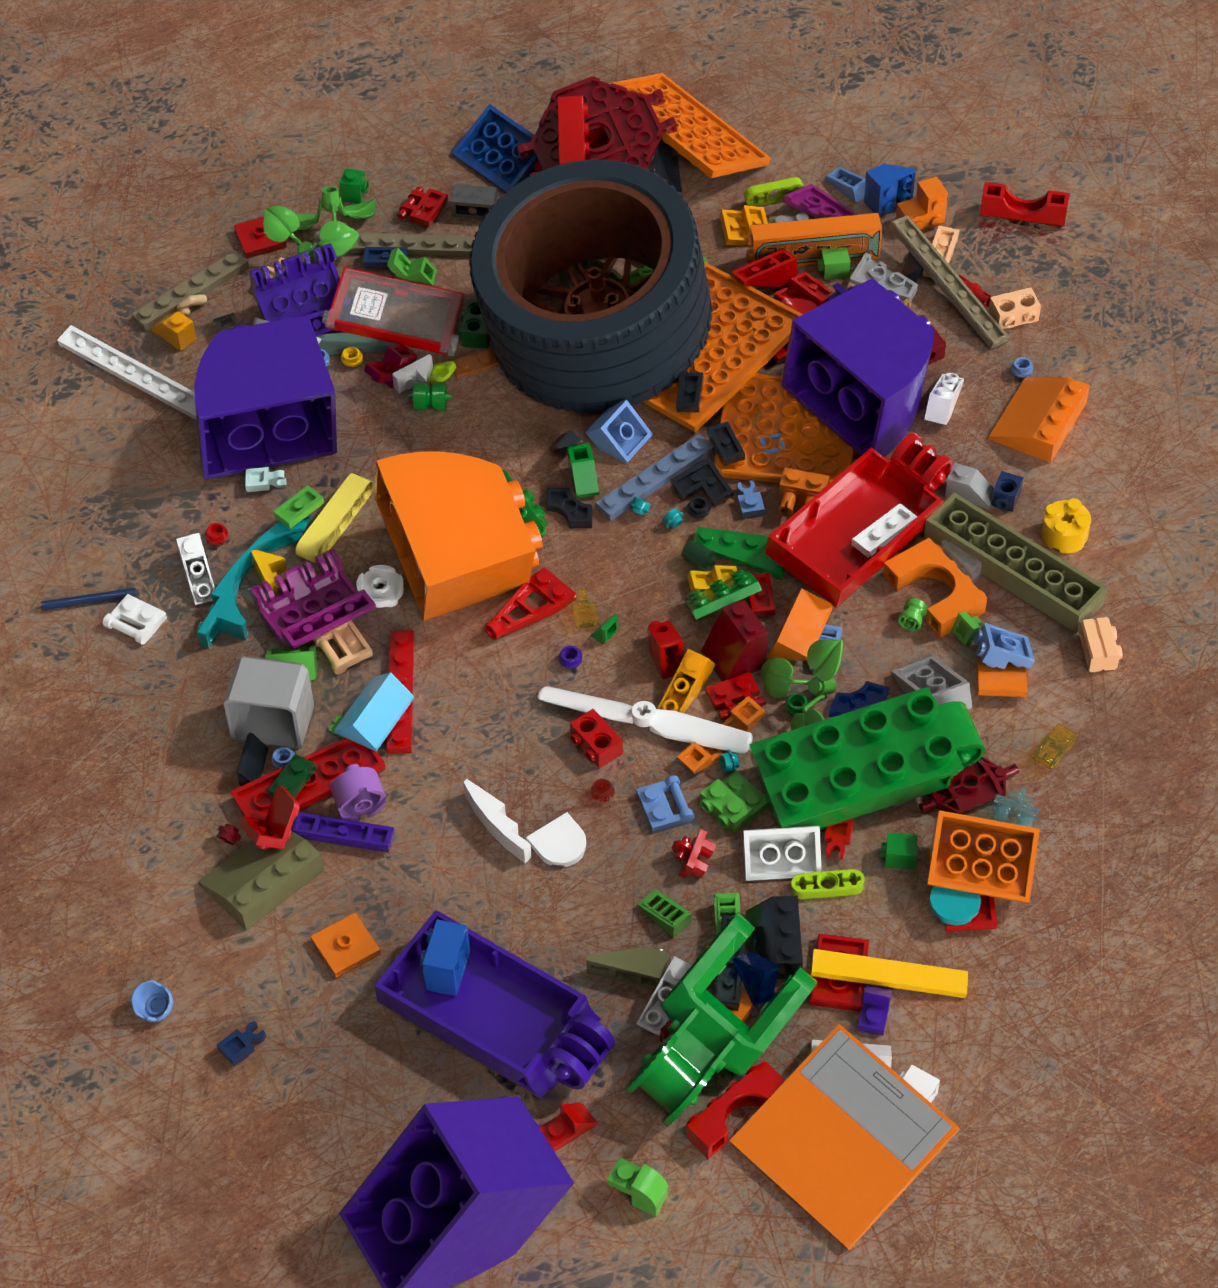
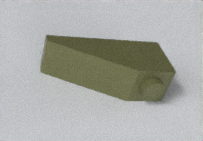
M649 947L589 955L586 959L588 974L652 990L657 988L670 965L669 952H665L661 948Z

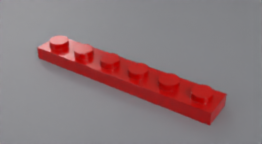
M414 630L390 631L389 673L391 672L413 694ZM413 701L387 736L388 754L412 753Z

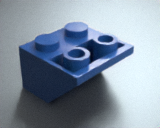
M882 164L866 171L864 203L873 213H879V217L896 210L897 203L913 199L916 170L914 168Z

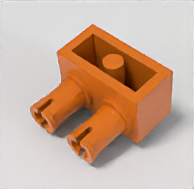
M784 468L779 487V502L781 504L778 512L784 515L785 510H787L786 516H791L794 505L803 507L829 484L830 476Z

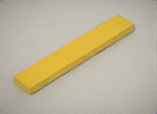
M814 949L812 953L811 976L960 998H966L968 971Z

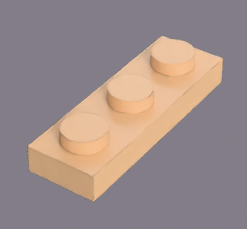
M938 226L932 245L949 264L959 237V230ZM924 269L923 276L930 277V275Z

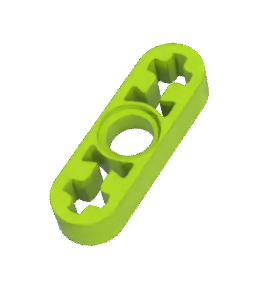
M793 177L751 186L744 191L743 196L748 206L757 207L781 202L786 194L801 189L804 185L800 178ZM773 190H779L776 194L770 195V192Z
M856 869L800 873L795 875L791 881V893L793 896H798V899L858 895L864 889L865 877L862 872ZM850 879H854L856 885H852V883L849 882ZM831 880L835 886L826 889L821 886V882ZM839 880H842V887H839ZM804 883L806 889H801L799 884Z

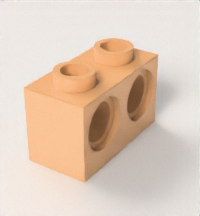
M1030 287L990 297L988 312L1003 329L1039 321L1041 304Z

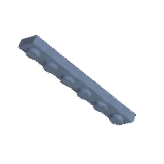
M700 434L696 435L596 501V509L609 521H612L633 507L629 503L633 501L634 497L645 499L669 483L670 479L690 469L714 453V446Z

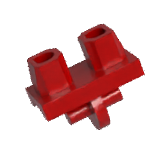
M700 829L697 837L692 839L691 844L689 843L690 838L684 836L682 840L673 842L672 850L676 853V860L682 861L683 857H685L678 876L686 878L688 874L702 878L705 874L708 863L698 859V855L709 859L716 847L715 843L705 838L707 831Z

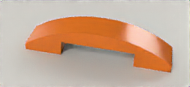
M748 696L731 710V717L723 722L722 725L751 732L764 716L765 710ZM693 742L677 756V759L695 774L716 763L719 760L720 754L726 753V750L701 746Z

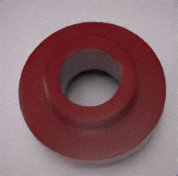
M230 824L220 825L217 829L219 831L217 837L230 845H235L236 841L241 839V836L238 834L239 829Z

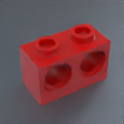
M594 708L570 722L569 738L576 747L579 746L584 751L587 760L591 763L594 762L599 769L623 754V740Z

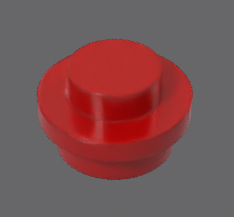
M212 523L207 527L205 538L210 544H222L228 538V530L221 523Z

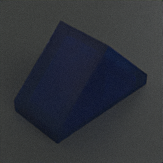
M752 951L732 958L753 1007L769 1001L774 994L780 966Z

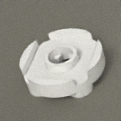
M387 565L370 567L369 571L364 575L363 572L359 575L356 583L357 591L359 592L364 589L377 608L396 606L404 592L403 577L401 574L396 573L393 567ZM379 584L384 585V588L377 589L375 587H378Z

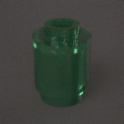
M697 541L687 542L681 552L684 561L699 571H711L717 562V559H715L716 553Z

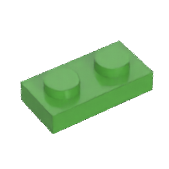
M307 485L274 510V517L291 529L324 504V499Z

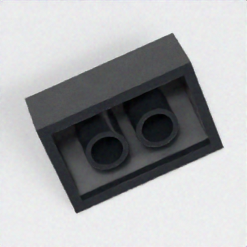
M661 139L648 170L653 174L659 175L661 179L667 180L669 185H673L676 188V192H682L677 151Z
M772 896L746 910L747 920L755 927L747 939L750 980L787 979L799 967L803 969L798 896Z

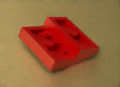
M803 272L791 278L789 286L775 292L773 298L782 301L783 297L806 299L815 303L818 307L828 302L827 298L835 292L807 272Z

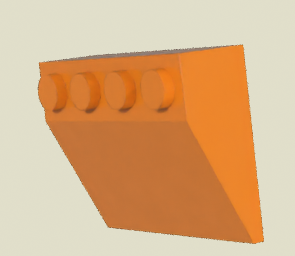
M1025 377L988 439L1051 463L1087 404L1090 385L1069 377Z
M939 810L934 822L927 885L1029 904L1040 829Z

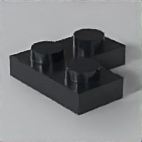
M710 458L670 479L671 485L682 501L703 490L714 507L734 496L732 489Z

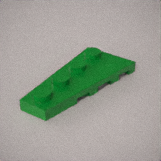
M697 527L693 543L694 551L720 560L722 558L729 559L735 565L742 566L743 564L752 567L755 572H766L774 575L775 579L782 581L784 568L765 554L768 536Z

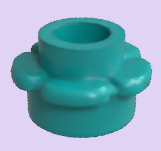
M634 497L633 501L629 503L633 506L631 510L644 516L645 512H651L649 510L651 503L646 500Z
M676 508L670 510L662 518L666 528L672 527V529L680 526L683 522L681 518L683 512H679Z
M726 750V753L720 754V766L724 773H733L736 771V768H739V759L736 753L733 754L730 750Z

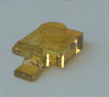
M587 588L577 589L578 603L572 604L575 628L599 626L596 601H588Z

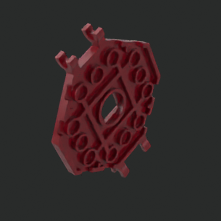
M591 76L553 91L550 103L542 115L539 127L535 135H533L531 142L518 145L517 149L521 161L535 153L542 168L541 171L559 165L558 97L583 96L584 104L588 103L589 116H585V123H589V132L603 127L610 141L608 144L595 149L589 146L590 154L586 155V160L626 162L634 166H640L643 169H648L663 133L676 132L677 123L674 117L659 122L652 105L664 104V96L661 89L655 90L648 95L640 92L637 94L628 91L627 88L620 85L608 84L600 81L599 78Z

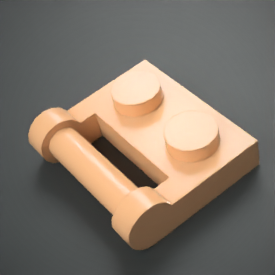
M352 620L313 639L316 646L320 647L332 664V670L337 675L344 673L348 667L373 656L372 649ZM333 638L345 657L339 659L328 643V640Z

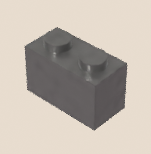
M455 184L451 200L452 217L483 219L498 200L497 187Z

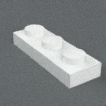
M899 504L852 539L851 545L869 558L876 553L878 546L883 548L917 516L902 504Z

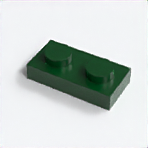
M295 754L269 788V796L274 797L276 788L279 785L284 786L296 798L317 770L316 763Z

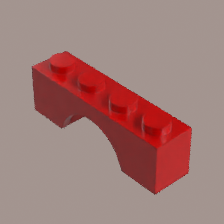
M985 182L980 215L1065 226L1070 193L1048 190L1044 196L1038 199L1024 200L1014 196L1008 190L1006 184Z
M765 1060L758 1066H752L746 1072L743 1079L739 1082L734 1081L729 1085L725 1094L720 1098L712 1099L701 1114H695L688 1120L686 1138L707 1159L711 1158L728 1143V1129L725 1122L729 1115L744 1106L761 1107L786 1080Z

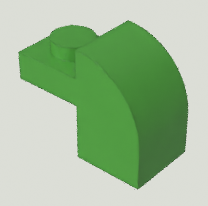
M399 248L391 250L387 266L395 274V278L433 286L437 269L425 256L410 261Z
M619 1157L607 1178V1185L631 1195L632 1206L655 1217L668 1196L666 1180L646 1164L640 1167Z

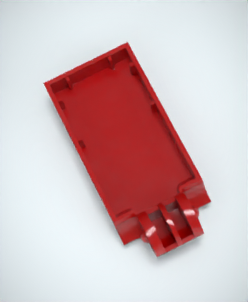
M915 432L907 435L899 443L890 459H886L873 448H870L768 536L765 554L837 608L884 566V562L893 558L925 529L926 519L944 502L934 492L947 479L954 461L946 455H937V449L933 445L925 446L922 437ZM899 504H902L917 516L883 548L878 546L876 553L869 558L851 545L852 539Z

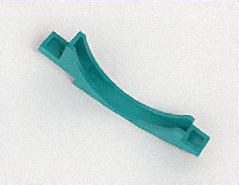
M311 514L291 529L279 521L260 536L232 565L212 592L213 605L210 607L205 621L201 622L198 626L197 635L200 646L209 649L220 631L244 640L247 638L246 620L240 614L236 602L239 587L246 574L254 566L251 551L259 550L272 553L278 549L298 544L305 534L303 531H305L311 520Z

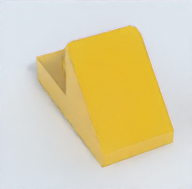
M259 550L251 551L253 565L262 583L267 581L271 585L275 597L278 596V588L274 577L282 575L283 572L287 571L286 559Z

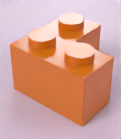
M937 176L918 182L916 198L897 203L896 219L908 215L921 231L945 224L948 192Z

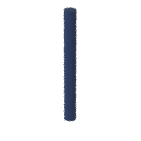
M128 588L41 601L42 610H50L124 599L127 594L137 597L136 588Z

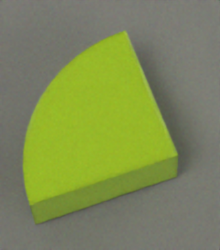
M454 361L434 364L429 380L431 384L448 379L456 369Z

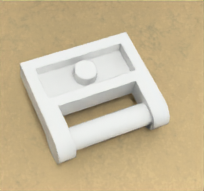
M127 594L112 613H108L104 617L103 626L125 633L135 638L137 643L144 645L167 619L166 612ZM120 619H123V620H125V621H127V622H129V623H131V624H133V625H135V626H137V627H139V628H141V629L138 630V629H136V628H134V627H132V626H130V625H128V624H126V623H123V622H121V621H119V620H120Z

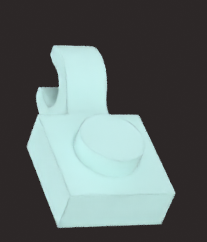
M269 467L246 469L245 487L247 492L270 490V485L277 488L286 487L287 480L284 478V470L270 472Z

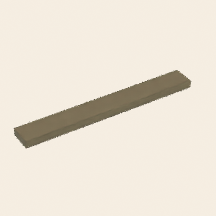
M906 215L891 221L889 225L891 230L988 347L993 349L1008 342L1010 338L912 219Z

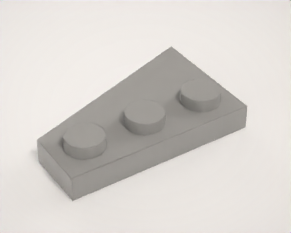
M865 252L849 282L860 285L873 278L886 290L894 291L900 299H910L912 301L918 290V284L899 272L890 271L886 268V264L881 261L877 263L871 259L872 255Z

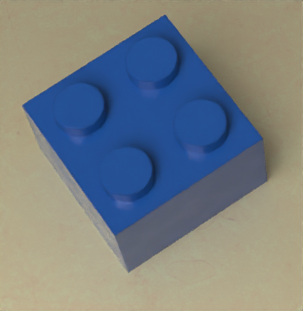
M436 920L434 929L430 928L428 932L427 944L429 945L427 951H423L420 958V966L423 967L422 979L425 980L427 991L457 996L470 955L467 925Z

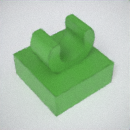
M967 612L958 613L951 632L964 646L973 643L975 633L980 629V625L983 622L977 616L970 617Z

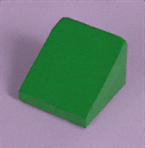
M615 613L605 620L591 636L602 644L606 643L619 630L618 615Z

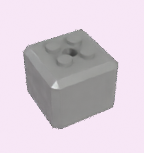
M248 656L238 659L223 701L231 738L237 742L245 743L247 734L253 733L266 746L288 747L292 750L302 748L314 708L309 672L306 666L300 663Z

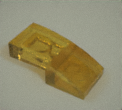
M1058 723L1033 752L1031 759L1053 770L1063 760L1065 753L1077 743L1079 734Z

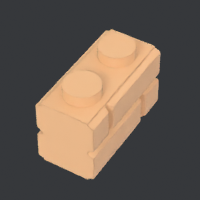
M1108 617L1097 618L1096 620H1082L1079 627V637L1089 671L1115 670L1118 667L1119 660L1122 659V648L1120 645H1116L1115 641L1117 640L1116 627L1111 626Z

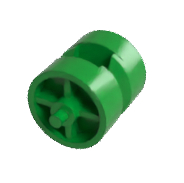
M414 382L413 392L408 394V398H412L414 411H425L430 405L435 411H446L447 401L452 399L453 395L448 394L446 382H435L431 387L425 382Z

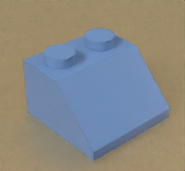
M627 400L607 408L585 432L600 451L623 463H628L653 435Z

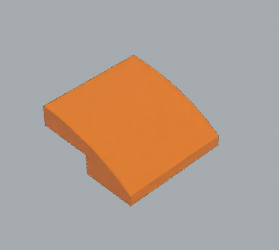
M977 659L978 695L1027 697L1026 667H1017L1008 662L1005 669L999 667L992 668L983 663L982 659Z

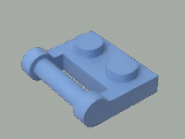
M673 775L666 778L665 781L636 789L637 797L652 833L684 825L695 819L694 813L688 808L680 789L681 783L678 776ZM671 791L679 809V814L673 815L665 792Z

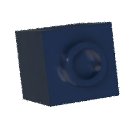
M1001 471L993 489L991 505L1013 512L1022 491L1024 477Z

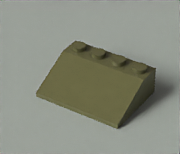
M292 831L290 839L286 842L283 850L269 847L268 850L261 849L255 846L252 840L198 881V884L246 931L324 871L321 853L306 839Z

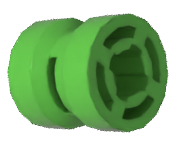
M917 598L907 599L903 607L904 611L900 613L898 618L899 625L909 631L919 630L923 622L922 618L927 613L928 607L925 602Z

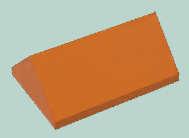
M801 588L784 618L767 655V660L773 658H783L787 661L807 660L808 649L813 642L819 640L833 605Z

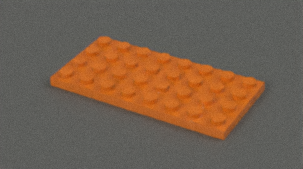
M663 73L613 82L637 94L640 92L648 95L655 90L661 89L664 96V104L652 105L659 122L674 117L677 123V131L669 134L663 133L661 139L664 143L674 148L678 154L688 159L693 166L703 171L707 177L716 178L769 165L770 156Z

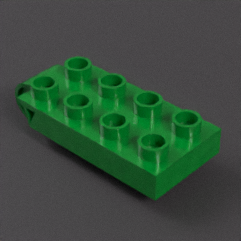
M928 687L749 744L751 761L778 828L827 827L946 789L950 786V782L956 774L979 761L986 751L966 704L961 701H952L937 706V701L932 696Z

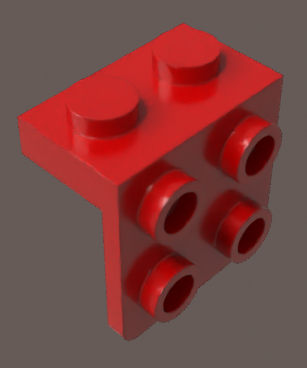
M278 785L266 819L260 820L243 816L240 826L258 848L268 850L269 847L283 850L286 842L290 839L293 821L298 816L299 803L284 786Z

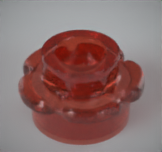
M606 779L596 780L590 792L591 797L599 802H607L615 794L612 784Z

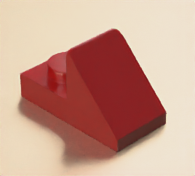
M583 1103L559 1105L560 1114L539 1127L554 1152L598 1125Z

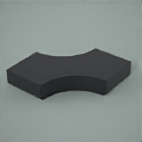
M547 488V511H553L565 517L569 523V528H592L591 504L581 503L571 495L570 488Z

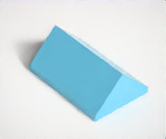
M391 672L372 677L337 725L334 732L377 751L413 701L414 696Z

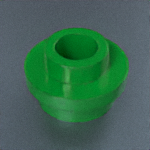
M794 693L786 700L785 709L790 715L794 716L797 713H803L802 709L809 701L803 694Z

